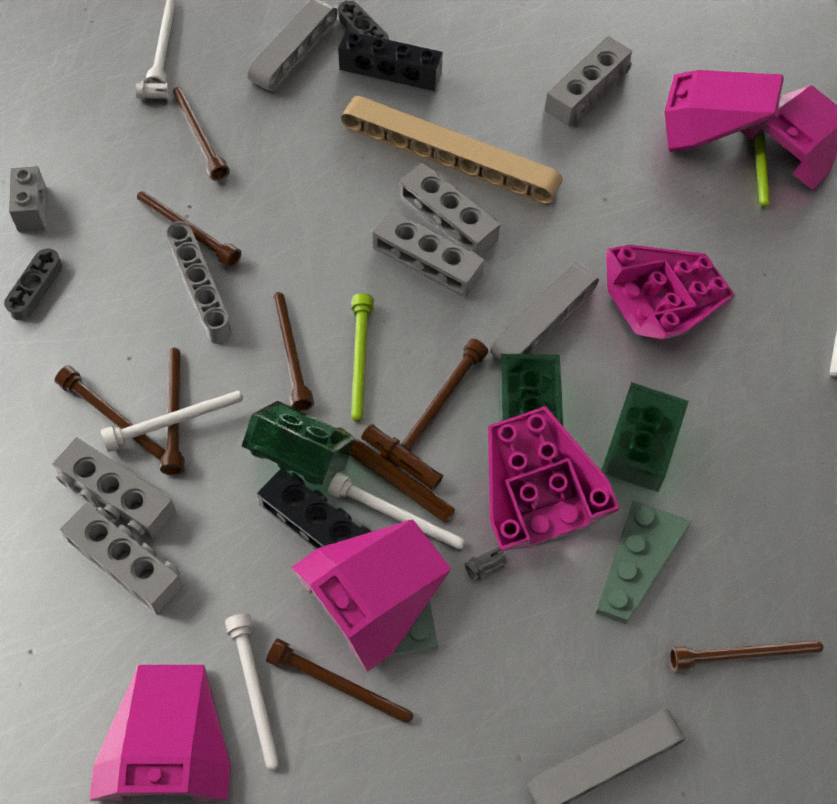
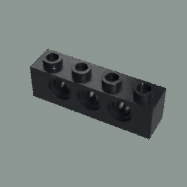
M347 30L338 47L339 70L431 91H436L442 74V51Z
M282 467L257 493L259 505L315 550L337 543L335 538L339 535H347L353 538L372 532L363 525L359 527L352 522L351 516L340 507L336 509L330 505L326 496L319 490L315 489L312 491L297 473H289ZM293 499H301L303 501L297 506L288 504ZM315 517L326 518V521L321 524L311 522Z

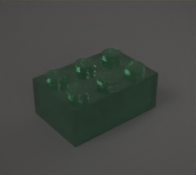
M501 353L498 370L500 422L546 406L564 427L560 354Z
M631 382L601 472L659 492L668 470L689 401Z
M277 400L252 413L241 447L250 450L251 454L257 458L268 459L277 463V466L284 471H293L303 476L311 484L323 485L333 478L337 472L345 469L356 437Z

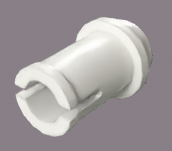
M141 80V83H136V98H141L142 101H145V99L168 100L167 92H161L168 91V83H145L144 80Z

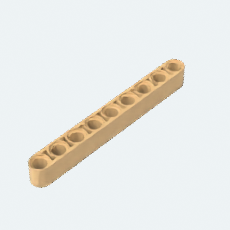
M361 96L353 97L341 115L343 125L352 131L543 204L552 202L563 181L561 174L550 167Z

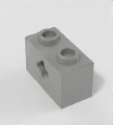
M38 166L11 168L9 213L18 232L45 229L46 185Z

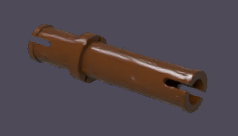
M373 423L364 430L361 439L381 452L382 457L395 462L426 485L431 491L437 488L444 475L403 447L399 439L396 437L391 438Z

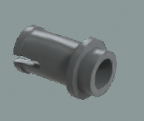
M497 546L476 558L474 556L469 557L468 562L465 563L468 576L472 580L476 578L481 580L484 578V574L506 565L507 560L503 551L500 552L501 550Z

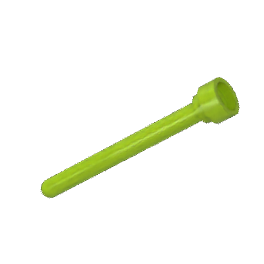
M763 130L754 139L759 204L761 207H768L770 205V193Z
M363 293L354 295L351 302V310L356 316L351 417L356 422L361 421L363 418L367 320L374 310V298L369 294Z

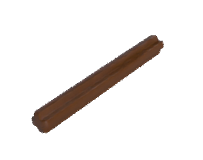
M342 427L336 428L331 434L332 443L444 523L451 520L455 513L453 506Z

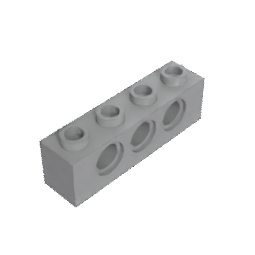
M606 37L547 92L544 110L568 126L575 119H580L591 104L594 105L598 102L605 90H610L621 75L625 76L632 65L630 62L632 50L613 38Z
M420 163L399 180V197L460 247L467 251L475 252L480 256L498 241L500 229L498 221L492 215H488L481 210L473 200L461 194L453 184H449L442 179L434 169H430L425 164Z
M390 210L373 231V249L464 298L468 296L483 275L484 259L478 254L467 251L458 246L454 241L445 239L433 233L431 229L414 223L405 215H399Z
M78 437L52 463L58 474L56 479L68 489H71L72 486L75 487L87 502L92 505L96 502L99 503L112 519L118 521L121 518L128 523L127 527L140 537L145 534L153 540L176 513L172 499ZM95 472L92 476L83 478L86 473ZM119 487L116 492L107 494L110 488ZM135 503H143L138 509H130Z
M85 503L59 529L64 539L157 615L183 587L179 578L180 571L169 561H166L164 564L156 558L157 553L148 544L143 542L139 545L133 540L134 535L121 524L117 527L110 522L112 520L111 516L101 507L94 509L88 503ZM107 534L104 540L100 542L94 541L97 536ZM130 552L126 559L117 560L121 553ZM153 570V574L149 578H139L144 571Z

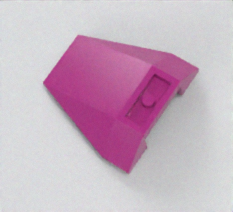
M696 70L675 74L664 111L669 151L676 152L695 149L776 117L784 81L783 75Z
M812 85L780 96L776 117L741 130L752 141L764 130L802 161L793 172V175L811 190H814L829 175L837 155V105Z
M637 245L608 248L606 251L608 292L636 335L658 339L684 335L735 296L712 261L704 253Z
M546 406L488 426L490 523L501 551L530 548L587 528L620 509L607 477Z
M413 519L317 548L291 567L309 594L314 593L347 638L348 647L366 672H369L395 652L451 571L450 566Z
M204 665L137 666L94 763L90 801H125L126 796L190 795L194 801H229L231 765Z

